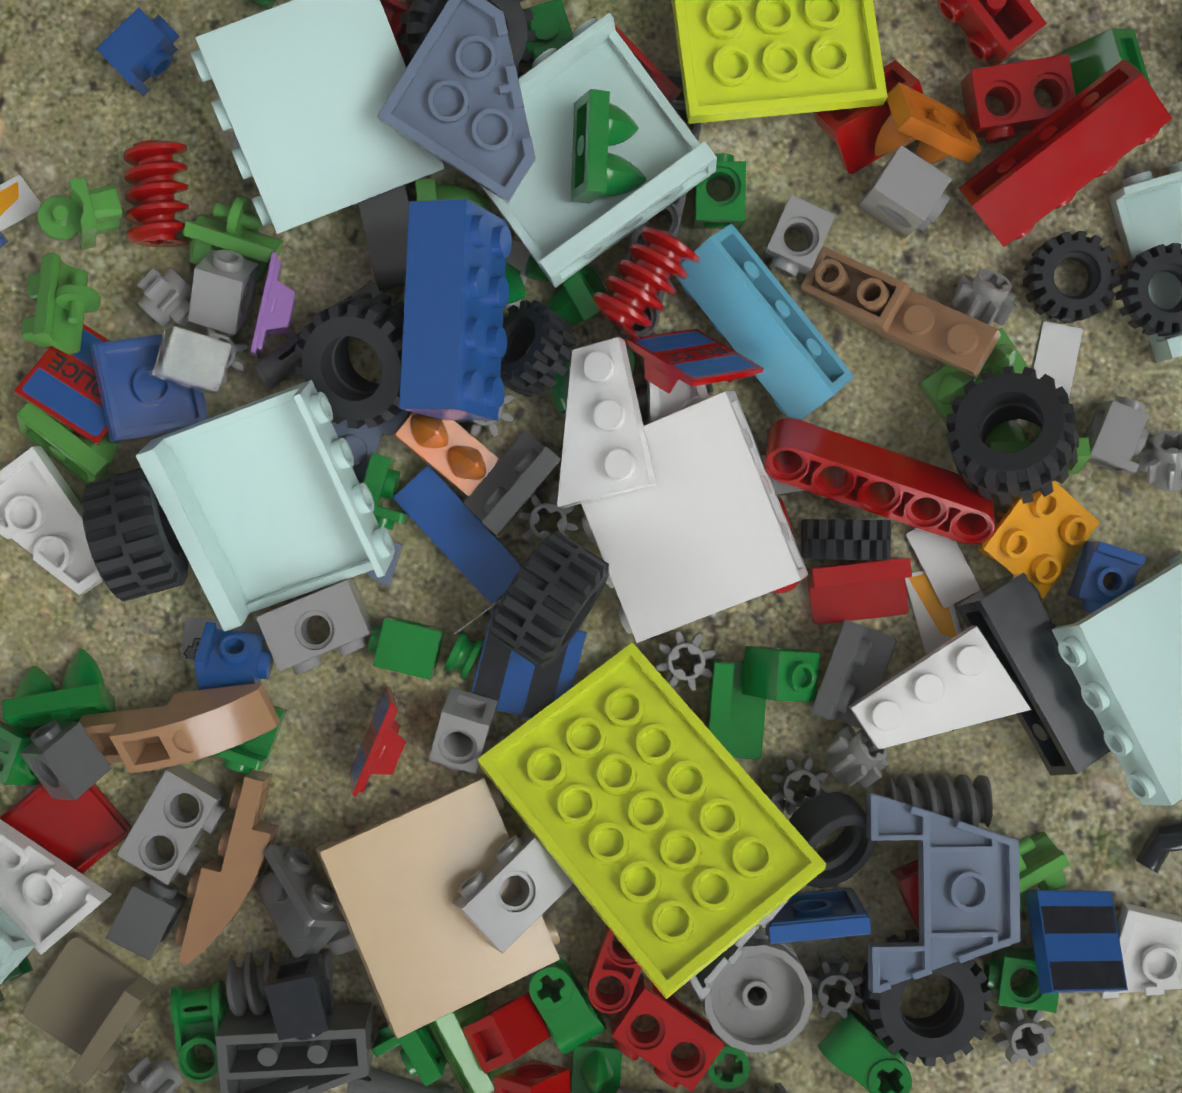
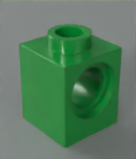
M714 153L717 157L716 172L693 187V229H724L731 223L736 229H741L745 222L746 161H734V155ZM714 180H722L730 186L732 197L726 201H715L708 195L706 185Z
M393 616L384 618L382 626L374 625L369 641L368 653L375 654L373 666L431 680L435 676L446 629Z
M746 646L742 694L773 701L815 702L820 653L788 647Z
M1004 947L993 951L991 959H985L983 964V972L987 977L985 983L990 987L993 1000L997 1005L1051 1013L1057 1012L1059 994H1041L1034 950ZM1022 968L1029 969L1028 979L1023 985L1018 987L1010 986V978L1015 971Z

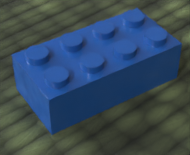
M467 199L409 201L399 409L441 420L498 421L499 408L502 406L505 396L500 372L501 357L505 355L507 349V336L503 328V310L509 301V284L505 278L506 257L509 256L512 248V238L507 227V221Z

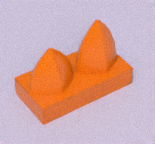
M900 82L887 94V102L892 114L885 121L877 136L875 144L876 156L897 151L901 145L906 147L915 140L920 141L916 155L929 164L940 162L950 156L968 164L981 152L968 116Z
M409 412L392 433L399 441L468 497L499 461L497 456L454 420H441Z

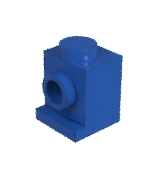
M138 7L96 49L144 97L150 91L144 82L149 77H158L167 70L172 63V55L178 50L173 43L180 36L159 14L151 20Z
M1086 541L1068 596L1083 600L1080 609L1093 613L1133 588L1139 568L1144 566L1147 556L1101 541ZM1111 572L1114 574L1110 590H1107L1103 585V578L1107 573Z
M206 622L194 659L198 690L261 683V679L268 680L272 671L273 657L270 650H266L264 636L217 629L216 623Z

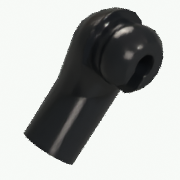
M1182 819L1158 823L1136 861L1158 873L1169 852L1182 850Z

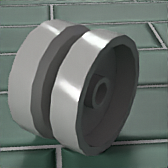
M758 928L740 949L743 954L735 964L732 965L729 962L709 985L712 990L702 1001L705 1014L714 1032L731 1047L749 1053L773 1052L791 1043L805 1028L813 1007L811 983L793 947L787 942L770 944L766 931Z

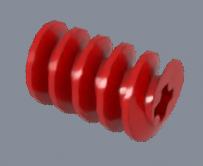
M146 140L134 143V147L125 150L123 154L125 162L134 166L125 171L124 179L127 183L135 186L125 192V200L135 205V207L126 211L125 219L138 226L127 230L126 239L129 242L146 247L187 245V242L176 239V233L184 231L185 222L175 219V214L189 210V204L175 200L174 194L187 191L189 187L188 184L174 180V175L186 172L188 165L173 160V155L187 151V145L162 140Z
M650 227L644 228L641 232V237L647 246L635 243L629 248V253L635 263L624 259L617 263V269L623 279L614 276H608L605 279V285L611 295L596 292L593 295V301L601 314L621 331L638 341L640 339L632 326L635 323L646 327L652 325L644 310L649 307L662 312L664 309L656 294L661 291L674 296L677 292L668 278L671 275L683 279L689 276L681 261L683 259L695 263L700 261V257L681 240L664 230Z

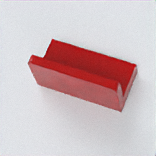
M894 60L883 67L887 94L899 82L923 94L920 80L899 62ZM887 100L882 106L813 112L817 125L835 141L843 167L849 174H854L884 156L875 155V144L881 127L892 114Z
M894 557L890 560H868L806 568L808 572L807 582L812 622L816 625L839 623L845 620L856 621L906 615L909 612L905 578L912 577L910 557Z

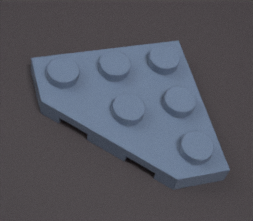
M448 0L377 117L389 127L509 203L535 162L536 156L530 136L504 12L486 0Z

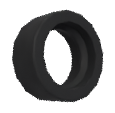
M841 792L824 793L807 801L789 819V822L813 849L830 832L845 826L842 833L831 845L817 852L826 863L825 870L806 884L807 886L820 889L836 886L850 879L864 867L873 854L877 841H871L866 838V812L850 795Z

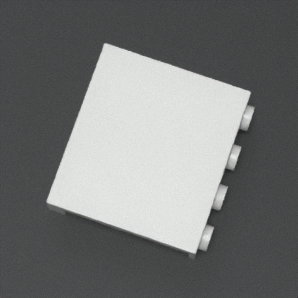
M725 391L643 426L656 485L581 504L586 515L582 517L585 533L592 543H597L603 560L609 563L606 584L611 589L615 588L622 605L618 608L621 623L628 634L633 633L636 643L793 584L808 575L735 391Z

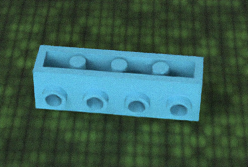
M732 223L709 237L694 251L700 257L699 263L686 259L681 263L689 275L686 279L677 277L685 293L697 302L712 321L716 332L724 337L737 353L764 368L763 373L755 374V376L773 397L777 408L789 418L802 420L834 396L855 377Z

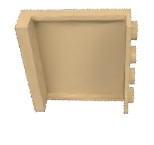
M472 777L469 779V783L339 842L332 840L315 848L389 1028L397 1039L560 960L554 946L560 943V938L549 916L543 918L541 915L502 954L493 948L453 905L461 896L458 893L459 887L475 872L481 871L484 874L497 861L494 857L496 851L508 839L515 835L517 836L512 827L505 828L499 811L504 809V803L497 787L493 782L487 784L485 778ZM517 876L508 877L501 884L500 896L503 902L513 901L519 895L521 883Z

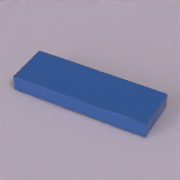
M428 465L399 491L393 499L492 605L506 592L522 565L482 521L471 512L435 470Z

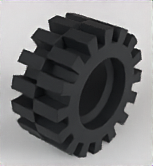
M1070 231L1064 232L1046 241L1031 254L1033 258L1026 262L1024 270L1028 271V276L1023 278V287L1029 286L1030 293L1025 296L1028 302L1034 300L1038 305L1034 310L1039 315L1046 313L1049 315L1047 320L1053 322L1063 320L1064 324L1074 323L1100 313L1106 308L1105 304L1114 299L1117 293L1112 292L1113 288L1120 285L1121 277L1114 275V271L1119 269L1120 265L1118 260L1111 261L1109 255L1114 250L1110 245L1104 248L1099 245L1103 240L1099 236L1094 235L1088 238L1086 237V231H1077L1074 234H1071ZM1062 260H1076L1087 270V287L1078 296L1066 295L1055 285L1054 271Z
M1171 243L1167 246L1161 244L1136 255L1135 259L1128 261L1123 267L1126 272L1119 275L1122 288L1120 291L1115 292L1117 293L1115 295L1116 301L1123 300L1124 307L1118 309L1122 317L1129 315L1132 318L1128 324L1134 329L1142 327L1143 334L1149 336L1158 334V337L1182 331V297L1174 308L1163 309L1152 302L1148 292L1150 280L1158 272H1169L1175 275L1182 285L1181 244Z
M528 300L520 301V308L513 304L507 308L509 316L507 318L503 316V328L507 336V349L505 355L501 357L500 378L506 387L517 394L531 397L532 392L537 396L543 394L544 384L549 388L554 387L557 384L554 378L557 373L562 376L565 375L568 369L563 366L565 360L571 361L572 351L568 348L576 346V338L571 335L575 331L567 323V320L537 300H533L532 303Z
M802 519L801 557L803 559L890 560L891 520Z

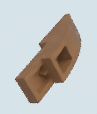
M824 246L799 288L803 293L882 338L935 364L940 361L976 379L1001 336L997 328L916 293L909 288L907 283Z
M255 683L178 692L173 695L168 706L83 715L79 723L108 763L124 762L129 773H137L184 764L228 750L276 728L280 719L263 684Z
M253 770L244 777V781L237 780L229 804L230 809L236 810L232 828L226 827L224 829L218 847V856L224 857V861L214 858L210 859L201 867V871L194 870L189 882L187 898L192 899L193 903L189 917L184 916L182 918L175 938V945L181 947L178 959L180 964L188 965L208 948L235 918L254 889L253 886L263 873L267 863L263 852L270 844L274 845L279 825L261 821L273 774Z

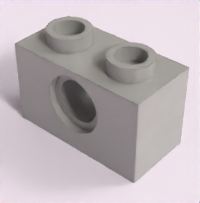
M901 145L883 166L859 203L858 208L906 238L915 229L918 228L924 231L930 222H935L950 199V196L943 192L952 178Z
M354 578L344 580L256 617L278 672L292 667L295 675L323 664L319 655L337 648L341 657L367 646L364 636L371 634L374 627ZM314 615L322 616L330 625V635L325 642L315 641L308 634L307 625L310 618Z
M526 834L520 839L516 835L508 839L494 854L497 861L484 874L481 871L472 874L459 887L458 893L461 896L453 903L486 941L502 954L573 884L545 847L535 837ZM517 876L521 883L519 895L513 901L503 902L500 896L501 884L508 877Z

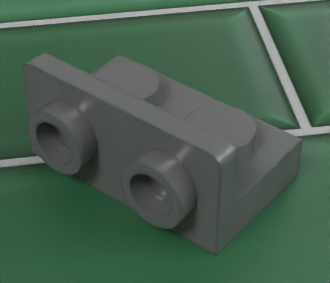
M523 432L474 492L465 499L464 504L482 520L486 527L496 535H500L531 499V496L537 492L560 465L561 458L547 446L545 447L530 433Z
M845 620L811 713L829 720L837 719L852 726L863 728L849 705L882 684L897 644L896 638Z
M270 844L263 852L270 867L253 887L293 956L297 958L317 954L346 923V920L336 905L334 894L324 886L313 868L314 863L309 854L301 847Z

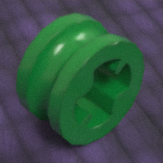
M461 631L445 664L444 671L449 673L451 670H457L460 673V678L466 680L484 641L481 639L470 641L467 637L468 633Z
M726 1043L707 1070V1073L712 1083L719 1088L726 1090L736 1089L747 1080L750 1072V1063L746 1051L731 1047ZM724 1054H733L735 1063L740 1060L741 1063L740 1066H733L731 1068V1074H722L720 1066L714 1068L715 1062H723Z

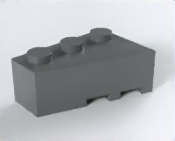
M372 1002L335 1004L329 1031L323 1032L309 1040L291 1038L279 1041L270 1008H267L262 1015H255L251 1009H248L245 1015L235 1016L231 1010H227L215 1036L221 1093H321L369 1075L374 1055L371 1048L375 1041Z

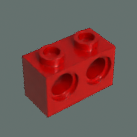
M1069 54L972 69L960 82L965 115L969 117L976 137H985L987 144L1008 141L1015 138V132L1036 128L1075 97ZM1034 89H1043L1050 94L1053 102L1052 108L1042 107L1036 102ZM993 96L1000 99L1004 104L1005 114L1003 116H996L990 113L985 104L986 97Z
M644 975L635 986L628 1005L620 1012H617L611 1021V1037L615 1039L613 1043L619 1051L633 1060L642 1057L655 1066L653 1069L654 1073L666 1084L674 1088L681 1084L691 1092H693L726 1044L714 1032L709 1020L673 995L665 999L653 982ZM642 1014L651 1015L658 1021L657 1025L647 1032L638 1031L631 1024L637 1016ZM682 1042H689L697 1047L695 1054L687 1059L675 1057L672 1054V1050L677 1044Z

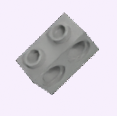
M182 765L170 767L160 779L118 851L117 856L167 885L180 873L187 876L202 853V850L196 848V845L203 833L207 832L211 835L226 812V808L220 806L227 792ZM182 793L191 794L197 799L199 803V813L197 816H190L182 811L179 804ZM157 836H165L172 841L175 848L173 857L162 856L155 847Z

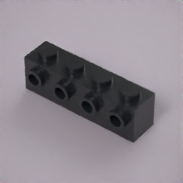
M1024 572L1000 578L956 606L967 628L972 625L978 627L1031 710L1016 713L1050 776L1078 774L1111 751L1105 743L1104 731L1096 715L1082 698L1079 682L1071 667L1062 659L1059 653V644L1052 632V629L1057 626L1052 623L1043 607L1041 595L1037 587L1028 580Z

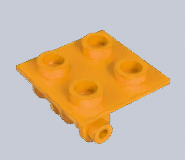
M1055 481L1052 482L1054 492L1045 497L1040 491L1033 493V502L1023 504L1021 497H1013L1015 502L1012 501V505L1005 504L1009 509L1006 514L1000 511L997 513L996 517L1000 522L999 524L995 522L993 535L988 540L982 542L977 549L986 558L992 561L995 559L1012 575L1024 572L1028 580L1037 587L1041 599L1045 598L1100 523Z

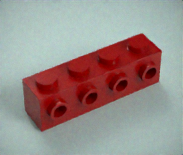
M937 0L938 7L943 16L953 24L957 22L967 35V44L972 54L983 63L987 61L990 66L1001 65L1031 42L1047 24L1030 0Z
M1123 59L961 185L959 190L1001 245L1005 247L1013 240L1026 236L1033 229L1035 223L1052 210L1068 204L1074 198L1076 192L1094 178L1101 177L1110 172L1116 166L1118 160L1136 146L1152 140L1159 133L1160 128L1172 120V117L1144 75L1127 60Z

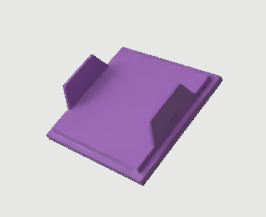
M272 252L250 351L252 358L256 359L258 354L263 355L267 336L288 334L295 303V292L279 282L282 263L278 259L277 253Z

